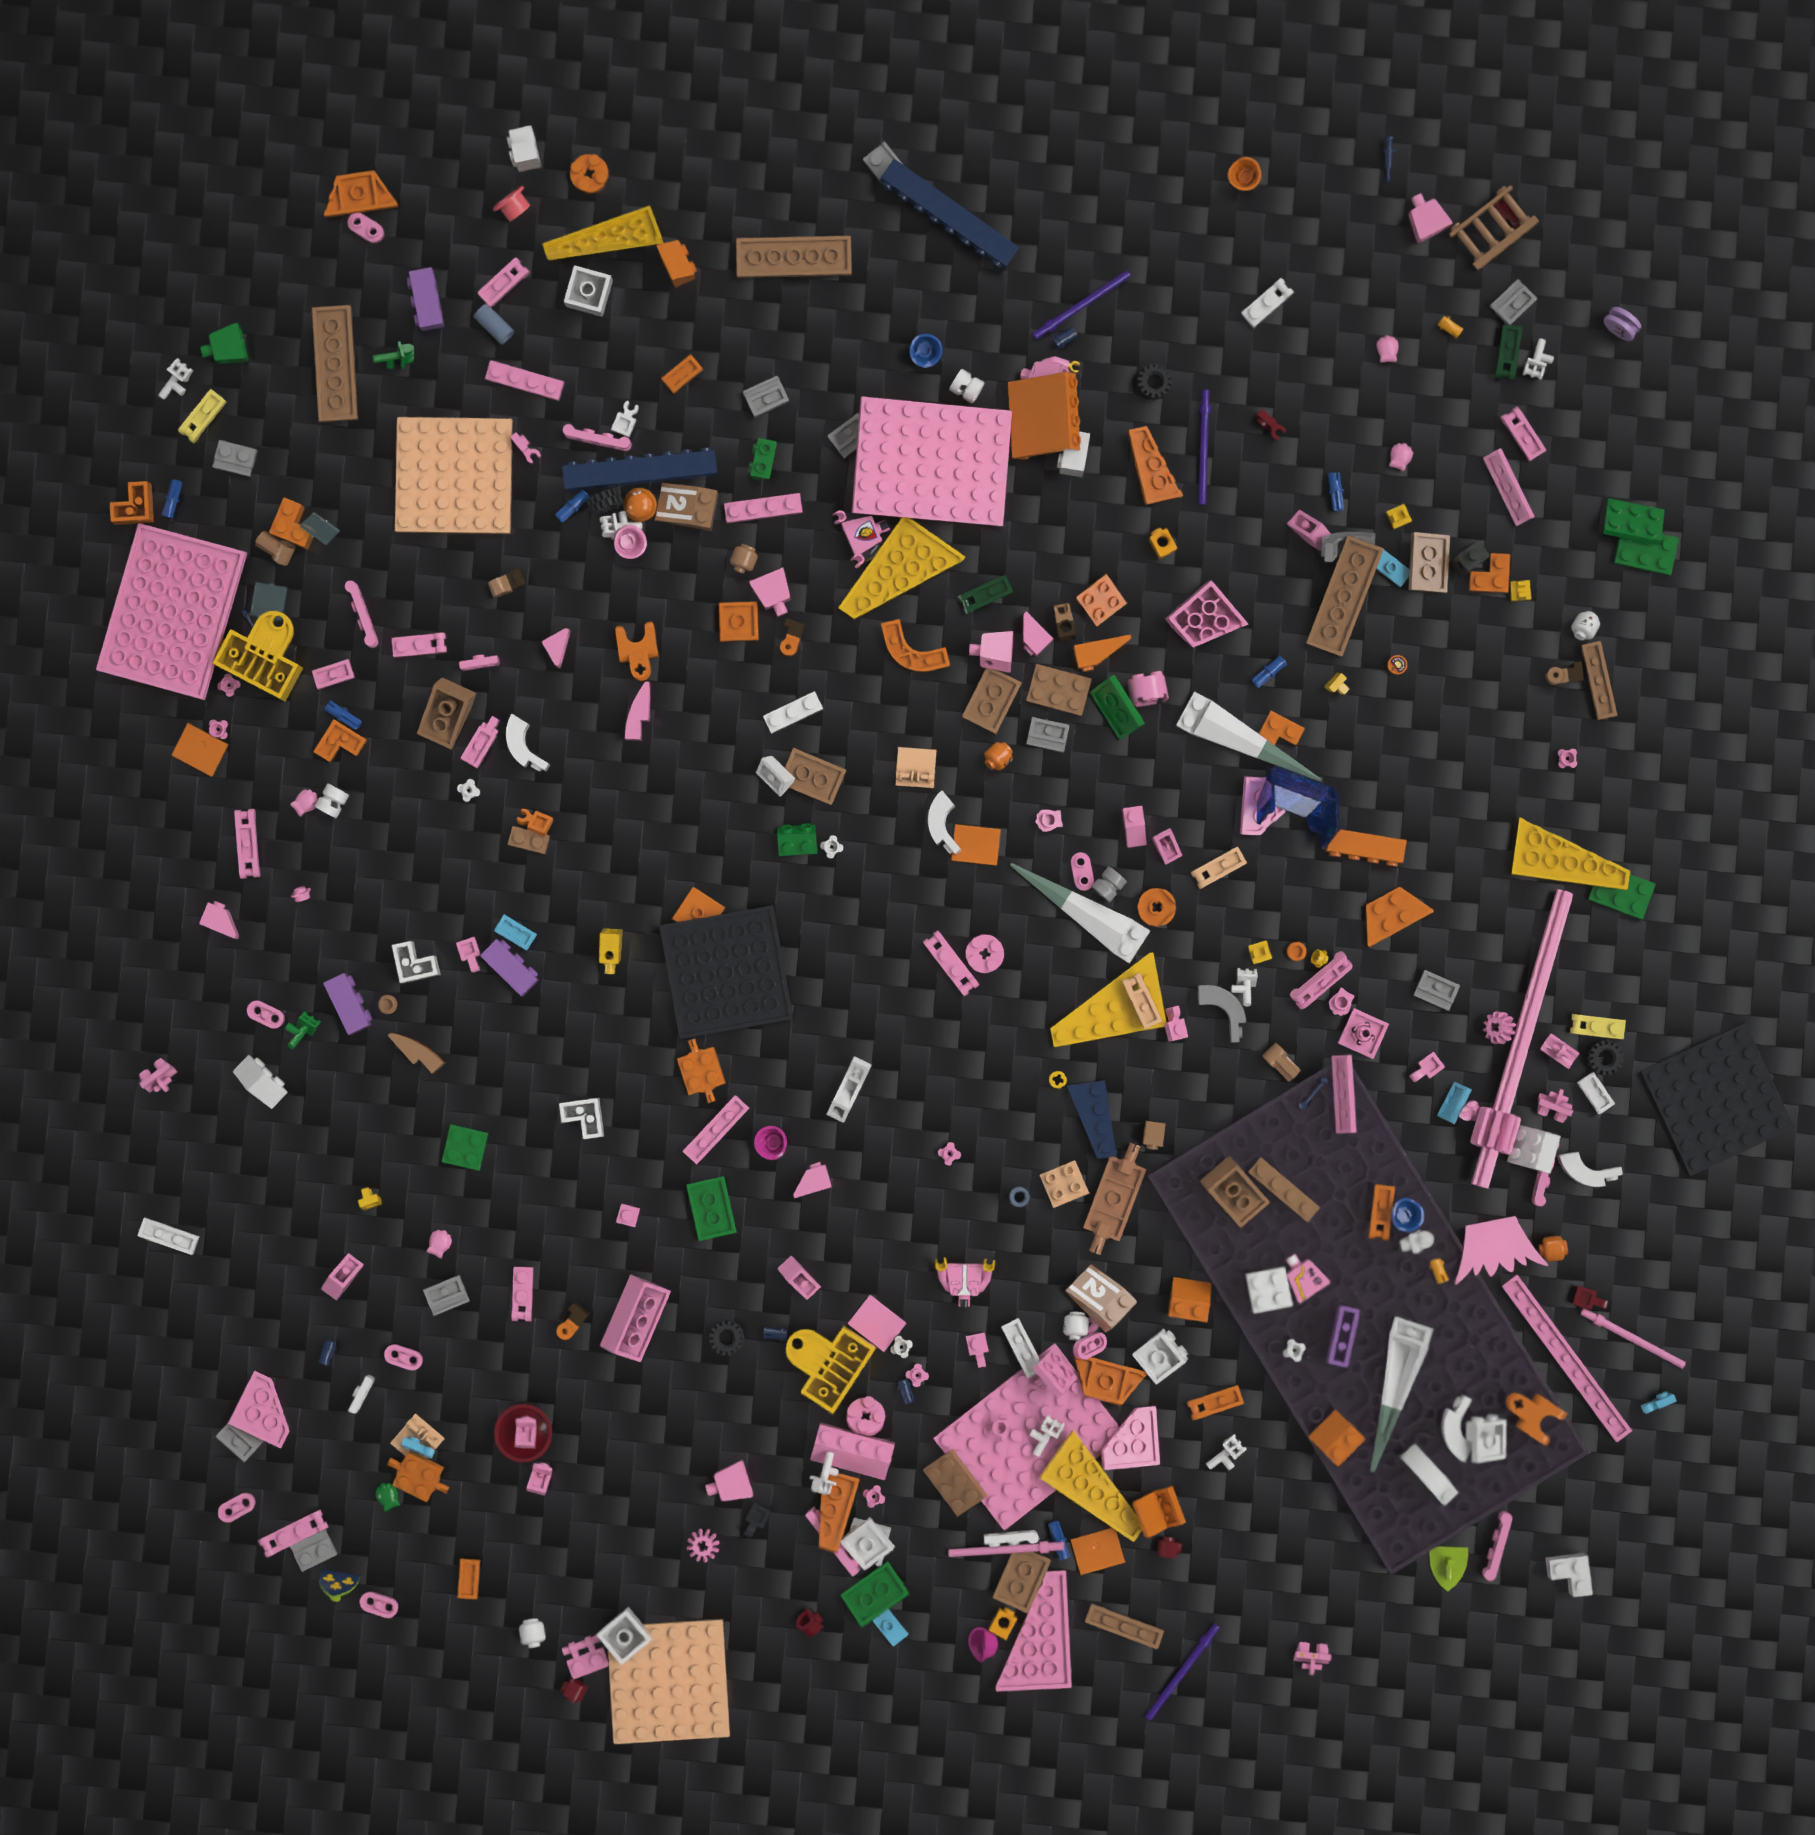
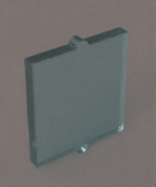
M316 513L311 514L300 526L325 545L340 531Z
M256 582L250 615L260 617L268 611L283 613L287 587L275 586L273 583L263 584ZM276 617L274 620L282 621V617Z

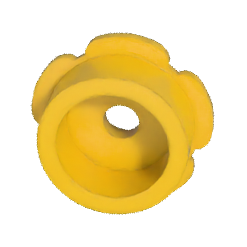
M1317 949L1311 957V963L1315 964L1317 968L1325 966L1328 962L1326 950L1321 951Z

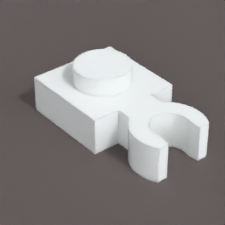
M626 401L624 404V414L618 412L611 430L629 438L637 421L632 416L638 412L639 407L636 405L634 410L630 411L628 410L629 402Z

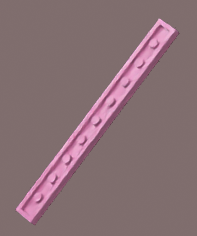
M1516 1274L1502 1284L1503 1290L1614 1441L1618 1442L1629 1434L1632 1430L1519 1276Z

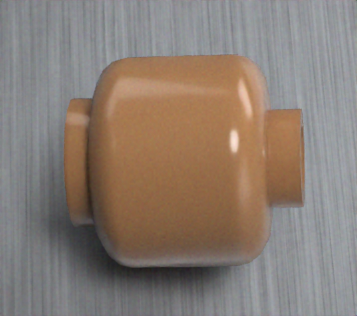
M745 544L735 547L730 558V563L734 566L733 570L742 574L745 571H752L758 555L755 553L756 549Z

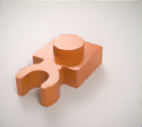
M522 809L521 813L526 817L523 819L517 817V822L520 825L528 824V830L546 836L553 823V817L538 811L531 815L527 809Z

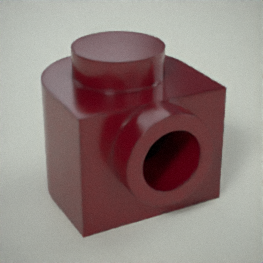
M1163 1536V1540L1158 1542L1157 1556L1176 1559L1177 1554H1181L1182 1543L1174 1541L1173 1537Z
M807 1608L797 1618L796 1626L807 1636H814L823 1628L821 1624L823 1618L817 1612L813 1613Z
M571 1677L569 1682H564L560 1692L564 1693L563 1695L566 1696L568 1701L577 1703V1701H582L588 1686Z

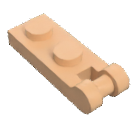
M1236 847L1192 871L1191 875L1198 881L1197 885L1201 889L1247 864L1240 849ZM1207 870L1210 877L1205 880L1202 873Z
M1136 973L1130 979H1123L1122 983L1144 1029L1161 1022L1162 1019L1141 974ZM1138 984L1140 989L1133 991L1131 986Z

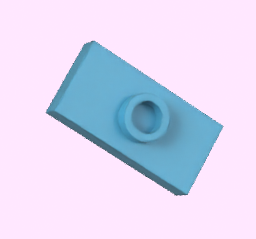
M1383 550L1376 570L1398 587H1401L1409 577L1410 570Z
M506 915L502 916L494 930L525 950L529 949L537 935Z
M1454 1082L1437 1116L1455 1124L1472 1090Z
M887 1610L873 1620L893 1647L908 1635V1632L890 1610Z

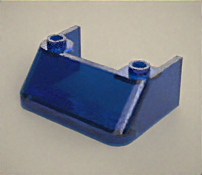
M1274 766L1269 771L1257 800V824L1260 825L1268 814L1273 813L1276 806L1307 818L1310 830L1321 834V848L1325 849L1340 831L1338 792L1331 786L1278 766Z

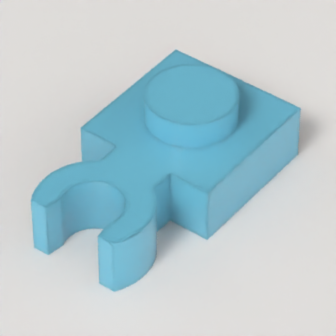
M1667 1391L1657 1394L1656 1399L1641 1405L1643 1413L1647 1414L1655 1409H1660L1676 1402L1674 1394L1667 1393Z
M414 1437L403 1438L401 1447L432 1459L435 1453L434 1449L423 1446L419 1443L420 1440Z

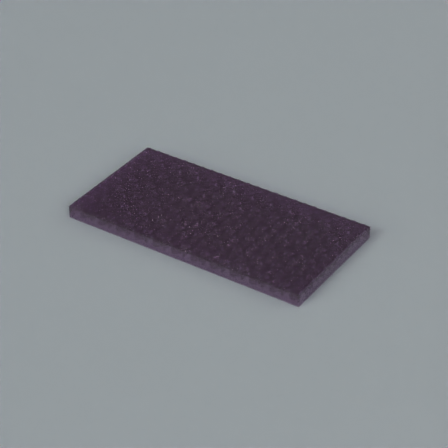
M1332 1063L1156 1169L1148 1174L1147 1177L1383 1564L1392 1575L1589 1454V1451L1567 1416L1563 1420L1553 1415L1542 1418L1540 1429L1549 1437L1548 1445L1540 1443L1515 1426L1520 1417L1511 1412L1506 1406V1399L1512 1393L1521 1394L1530 1401H1532L1537 1393L1561 1410L1563 1409L1479 1273L1475 1275L1472 1268L1459 1283L1455 1284L1464 1248L1354 1068L1353 1085L1356 1132L1336 1133ZM1322 1077H1326L1328 1083L1323 1085L1306 1104V1109H1300L1299 1103L1306 1100L1319 1085ZM1228 1156L1233 1159L1270 1202L1241 1228L1200 1182ZM1260 1157L1320 1207L1308 1222L1248 1173ZM1375 1184L1395 1187L1393 1207L1402 1198H1410L1422 1207L1424 1221L1416 1230L1420 1229L1421 1232L1428 1231L1433 1235L1434 1242L1430 1247L1414 1254L1413 1250L1403 1252L1400 1240L1408 1237L1413 1231L1402 1232L1398 1230L1392 1220L1388 1241L1375 1237V1239L1368 1238ZM1377 1224L1376 1229L1383 1230V1225ZM1296 1254L1300 1262L1309 1259L1331 1282L1301 1303L1296 1300L1288 1282L1293 1306L1253 1313L1245 1274L1281 1266L1285 1267L1286 1272H1288L1291 1268L1286 1259ZM1436 1258H1441V1261H1444L1443 1267L1449 1279L1440 1284L1436 1283L1432 1268H1429V1261ZM1338 1304L1360 1310L1348 1367L1326 1362ZM1395 1317H1399L1432 1328L1433 1331L1427 1353L1375 1471L1371 1472L1383 1397L1389 1336ZM1290 1339L1295 1340L1298 1344L1303 1343L1306 1347L1301 1355V1360L1298 1362L1294 1361L1291 1357L1283 1355V1351L1286 1350L1287 1342ZM1463 1394L1471 1399L1460 1422V1430L1466 1441L1467 1422L1472 1421V1417H1483L1486 1419V1415L1494 1414L1498 1415V1418L1506 1420L1505 1459L1475 1463L1472 1462L1471 1449L1466 1461L1463 1462L1448 1449L1442 1435V1417L1446 1408L1451 1411L1454 1410L1453 1403L1457 1397H1461ZM1514 1400L1515 1406L1519 1407V1401ZM1335 1409L1365 1438L1339 1466L1308 1437ZM1414 1444L1458 1491V1494L1445 1506L1401 1458Z

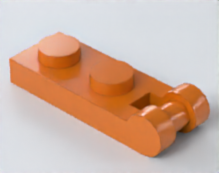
M1375 1184L1368 1238L1375 1239V1237L1388 1241L1395 1187ZM1377 1224H1382L1383 1230H1377Z
M1238 1385L1187 1401V1405L1192 1411V1420L1244 1404ZM1203 1403L1205 1410L1199 1411L1198 1405Z

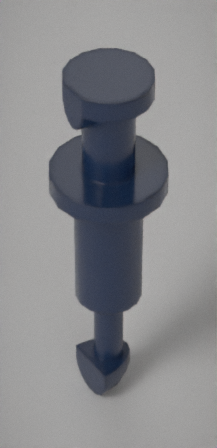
M1385 137L1386 149H1382V152H1385V183L1390 181L1392 155L1395 152V149H1392L1394 137Z

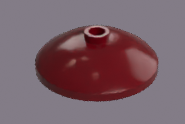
M517 1404L506 1409L498 1418L494 1429V1437L498 1449L507 1458L516 1462H530L542 1456L550 1446L553 1433L548 1416L541 1409L530 1404ZM531 1417L536 1420L535 1448L515 1447L516 1419Z

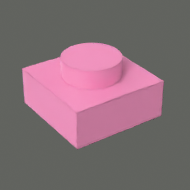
M621 1204L616 1222L635 1227L640 1208Z

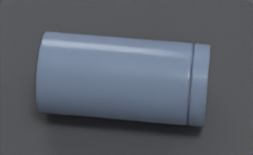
M488 304L483 305L474 315V318L500 344L505 343L514 333V330Z
M1016 1186L1011 1189L1009 1199L1013 1205L1022 1207L1028 1203L1029 1193L1025 1188ZM1018 1191L1024 1193V1199L1020 1202L1014 1200V1194Z

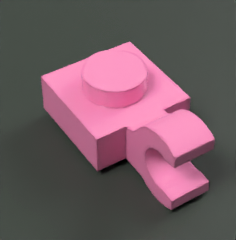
M514 433L511 436L513 442L526 456L530 464H533V461L530 459L532 454H536L539 458L541 457L538 450L530 449L527 446L529 441L523 434L519 436L517 433Z
M472 937L457 942L456 945L461 960H468L471 972L480 971L476 957L481 954L476 938Z
M1179 1006L1167 1008L1166 1015L1169 1022L1164 1023L1168 1042L1187 1038L1188 1034L1184 1018L1179 1019Z
M1431 1052L1417 1063L1420 1069L1409 1077L1413 1082L1418 1081L1424 1075L1430 1079L1445 1066L1436 1054Z
M985 1332L966 1336L969 1354H976L978 1368L986 1366L983 1353L989 1351Z

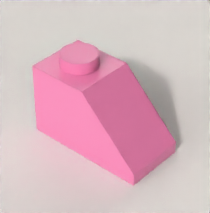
M1301 510L1287 523L1308 544L1320 551L1322 550V537L1330 534L1321 522Z
M1026 611L1023 615V644L1025 645L1023 648L1029 655L1034 654L1037 657L1053 641V638Z
M1142 806L1123 808L1122 815L1127 847L1147 845Z
M214 901V904L208 903L199 924L238 939V931L229 910L224 909L225 905Z
M821 1162L809 1165L810 1169L806 1170L794 1193V1198L832 1187L826 1165H821Z
M348 1253L328 1276L321 1289L337 1300L364 1264Z
M792 1256L777 1268L784 1278L806 1300L821 1288L814 1278Z

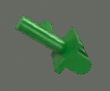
M399 341L397 352L373 355V362L386 361V367L392 369L394 368V360L399 359L401 368H405V364L414 361V346L411 344L401 345Z
M304 1011L298 1018L296 1027L288 1023L285 1029L294 1034L287 1044L288 1047L294 1049L305 1033L313 1036L321 1021H316L314 1016L310 1017Z

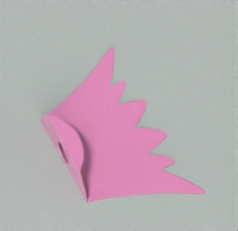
M1516 1216L1467 1225L1462 1261L1455 1284L1459 1283L1472 1268L1474 1269V1274L1477 1275L1483 1264L1490 1276H1493L1496 1272L1499 1262L1505 1269L1513 1272L1514 1258L1523 1265H1527L1525 1257L1545 1266H1548V1264L1532 1246L1519 1225Z

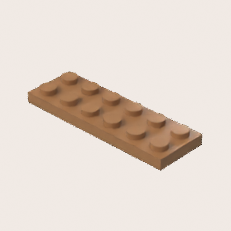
M851 236L736 238L737 278L852 275Z
M351 306L313 307L319 422L358 420Z
M1349 535L1347 536L1307 639V644L1343 656L1384 548Z

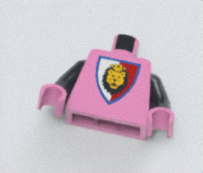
M837 511L833 513V516L837 515L839 517V520L834 522L835 524L843 522V530L854 553L850 560L855 559L858 561L855 568L873 559L881 548L882 538L880 534L890 530L886 520L875 523L872 516L852 513V511Z

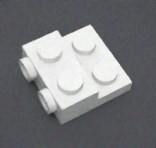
M1165 1329L1154 1335L1132 1354L1156 1385L1182 1366L1188 1359L1186 1357L1188 1355L1186 1349L1181 1345L1178 1347L1174 1342L1176 1338L1169 1330L1166 1332Z
M1489 1414L1486 1415V1419L1483 1417H1472V1421L1467 1422V1441L1472 1442V1462L1480 1463L1506 1458L1505 1419L1498 1418V1415Z

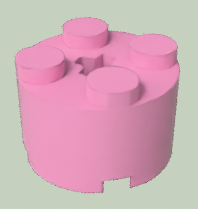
M1162 671L1152 672L1151 676L1145 677L1144 674L1132 676L1133 679H1129L1127 682L1129 698L1133 705L1136 704V707L1156 704L1157 699L1160 698L1162 702L1169 699L1165 676L1162 675Z

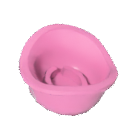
M635 525L622 527L614 538L615 550L624 558H637L646 549L647 541L645 534Z

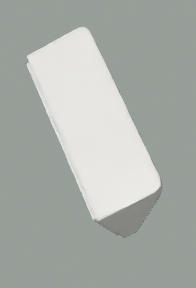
M773 756L762 758L756 774L779 796H782L795 780Z

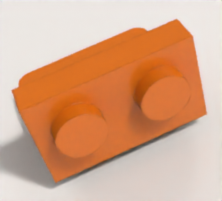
M1173 1486L1157 1489L1133 1502L1135 1512L1146 1538L1152 1537L1169 1527L1186 1523Z

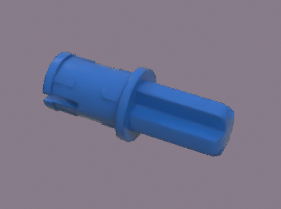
M1340 473L1328 474L1329 494H1331L1333 510L1342 511L1344 510L1342 496L1344 489L1341 487Z
M171 480L168 494L164 497L166 500L161 513L162 516L173 518L177 502L180 501L178 497L182 487L181 481Z
M583 489L580 490L571 500H567L568 503L555 514L557 519L564 522L575 511L578 512V508L590 498Z
M1278 656L1268 666L1265 665L1264 669L1252 678L1253 684L1259 688L1271 677L1274 678L1275 674L1287 665L1285 660Z
M332 700L326 705L324 711L336 717L338 722L342 721L354 730L360 727L361 720L350 714L348 709L344 710Z
M1052 1521L1048 1524L1053 1539L1052 1543L1064 1542V1550H1056L1058 1559H1067L1070 1557L1065 1542L1067 1538L1063 1535L1059 1521Z

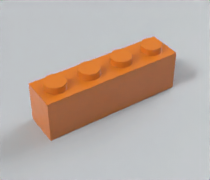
M1330 828L1328 830L1325 852H1330L1329 856L1341 857V854L1349 855L1348 859L1360 860L1361 857L1367 858V862L1379 864V861H1385L1388 866L1398 867V864L1403 863L1407 840Z

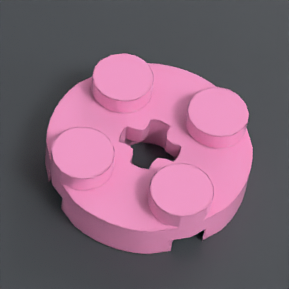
M980 935L973 938L966 948L968 964L980 973H989L996 970L1004 958L1002 944L991 935ZM984 948L988 949L987 951L990 953V957L988 956L986 959H982V955H979V952L983 951Z
M867 1396L851 1403L847 1410V1424L855 1434L872 1436L882 1429L885 1421V1411L878 1401ZM864 1413H866V1414H869V1415H870V1416H869V1419H870V1420H868V1421H867V1419H863V1420H862L861 1417L863 1416Z

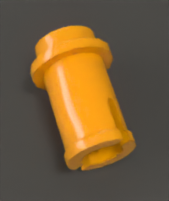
M1443 316L1438 323L1440 330L1444 329L1454 338H1457L1463 330L1462 327L1451 321L1449 316Z
M1441 1258L1429 1261V1268H1432L1436 1283L1440 1284L1448 1281L1449 1279L1443 1267L1444 1261H1441Z

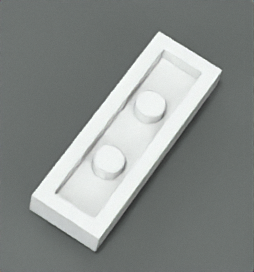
M814 691L763 717L772 734L822 710L823 707Z
M146 1217L143 1219L138 1233L139 1237L190 1255L194 1254L200 1237Z
M1019 1318L1002 1326V1329L1029 1379L1037 1375L1033 1367L1040 1359Z

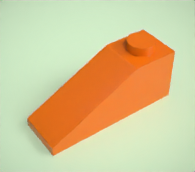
M1131 635L1074 645L1078 670L1082 669L1083 672L1094 670L1095 666L1129 642Z

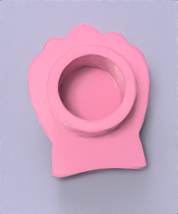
M1386 335L1377 342L1381 363L1388 361L1397 362L1396 354L1399 344L1394 337Z
M1406 443L1394 445L1391 450L1389 466L1405 471L1406 465L1413 456L1411 447H1408Z
M303 790L290 805L301 817L304 813L316 808L314 806L318 801L317 794L311 790Z
M1041 810L1037 814L1036 819L1039 829L1050 831L1056 827H1063L1061 811Z
M1340 988L1339 992L1329 1001L1330 1009L1334 1014L1341 1016L1347 1014L1351 1007V1001L1355 996Z
M446 1230L434 1231L430 1236L429 1248L426 1252L442 1259L443 1253L452 1243L450 1234H447Z

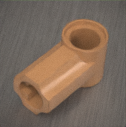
M262 531L256 539V546L272 555V559L281 565H288L295 550V546L292 543L279 540L266 531Z
M1277 1043L1262 1055L1264 1060L1271 1067L1276 1068L1288 1082L1301 1071L1287 1057V1053Z

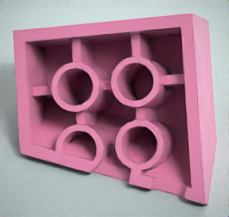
M1207 581L1165 618L1175 632L1191 647L1198 646L1248 625L1213 581Z

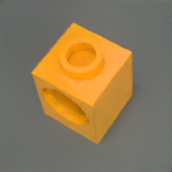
M1159 528L1151 532L1152 536L1149 538V541L1159 560L1177 550V546L1167 528L1164 530ZM1165 538L1167 545L1165 547L1159 546L1157 539Z
M999 1607L989 1626V1631L1006 1640L1017 1620V1617L1014 1615L1015 1612L1007 1607L1004 1609ZM1006 1617L1009 1619V1624L1004 1627L998 1624L999 1619Z

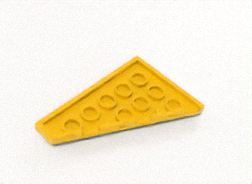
M902 517L843 600L839 609L851 618L856 619L962 562L965 556L911 518Z
M1149 953L1050 1028L1053 1046H1064L1165 1027L1166 1017L1154 954ZM1136 973L1141 974L1162 1019L1161 1022L1144 1029L1122 983L1123 979H1130ZM1138 984L1131 986L1133 991L1140 989Z

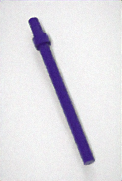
M1126 270L1053 320L1049 319L1046 321L1044 326L1033 332L1032 335L1037 340L1047 332L1051 333L1056 329V326L1130 278V273Z
M1202 390L1201 405H1199L1201 433L1198 505H1206L1209 414H1211L1209 390Z
M1214 1623L1208 1632L1201 1636L1199 1644L1145 1715L1148 1720L1151 1721L1203 1650L1212 1643L1211 1639L1220 1629L1218 1625Z

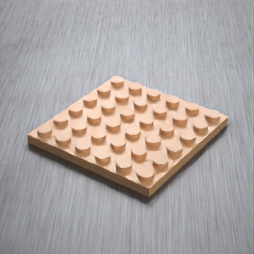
M397 417L395 532L510 534L511 436L513 420Z
M723 1619L643 1624L653 1636L652 1640L622 1665L608 1650L614 1744L730 1737Z

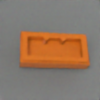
M690 354L661 379L672 393L675 394L703 371V368Z
M460 1559L457 1598H478L480 1560Z

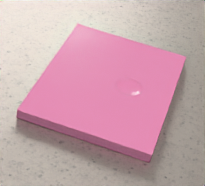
M869 1295L848 1324L885 1352L906 1325V1322L873 1296Z

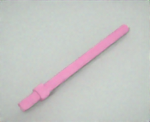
M1585 1308L1581 1310L1580 1315L1592 1320L1593 1324L1599 1327L1603 1326L1682 1369L1684 1368L1685 1361L1613 1324L1599 1313L1595 1314Z
M1042 1541L1040 1544L949 1549V1557L1039 1551L1041 1553H1049V1551L1064 1550V1542L1049 1543L1048 1541Z

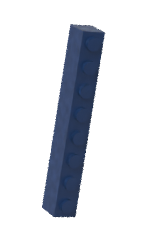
M893 159L881 176V185L889 191L894 190L902 201L911 202L915 210L920 213L925 212L933 223H940L945 227L944 230L946 232L959 236L963 244L968 247L970 245L973 246L977 254L990 258L992 260L991 263L1000 269L1002 267L1005 269L1018 251L1019 247L896 159Z
M701 448L700 452L682 450L681 454L663 452L662 456L644 454L643 458L625 456L624 460L606 458L605 462L587 460L586 464L568 462L567 466H562L566 492L718 476L716 453L711 448Z

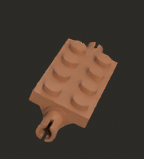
M1129 1142L1124 1159L1115 1157L1108 1159L1083 1228L1093 1231L1095 1234L1089 1249L1093 1253L1098 1245L1096 1254L1101 1255L1106 1239L1111 1238L1117 1241L1121 1239L1146 1169L1137 1166L1135 1163L1141 1146L1136 1145L1132 1152L1135 1144Z

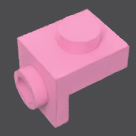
M531 1417L516 1419L515 1447L535 1448L536 1420Z
M534 1463L527 1491L545 1496L552 1475V1468L549 1465Z

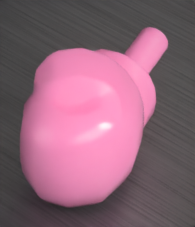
M1475 1100L1467 1102L1462 1108L1459 1117L1465 1121H1476L1480 1109L1478 1102Z

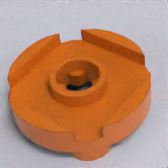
M595 154L582 155L571 164L570 177L578 190L592 194L604 188L609 172L606 163ZM588 169L595 172L590 179L588 176H584Z
M1155 888L1149 889L1142 894L1137 909L1140 918L1146 924L1157 927L1165 925L1172 920L1175 915L1176 903L1174 897L1167 890ZM1154 902L1156 904L1161 903V912L1152 911V904Z

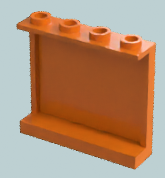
M1061 372L1008 382L1009 409L1012 411V458L1026 460L1030 456L1066 450H1080L1081 437L1079 434L1080 418L1078 416L1079 400L1077 397L1078 381L1076 374Z

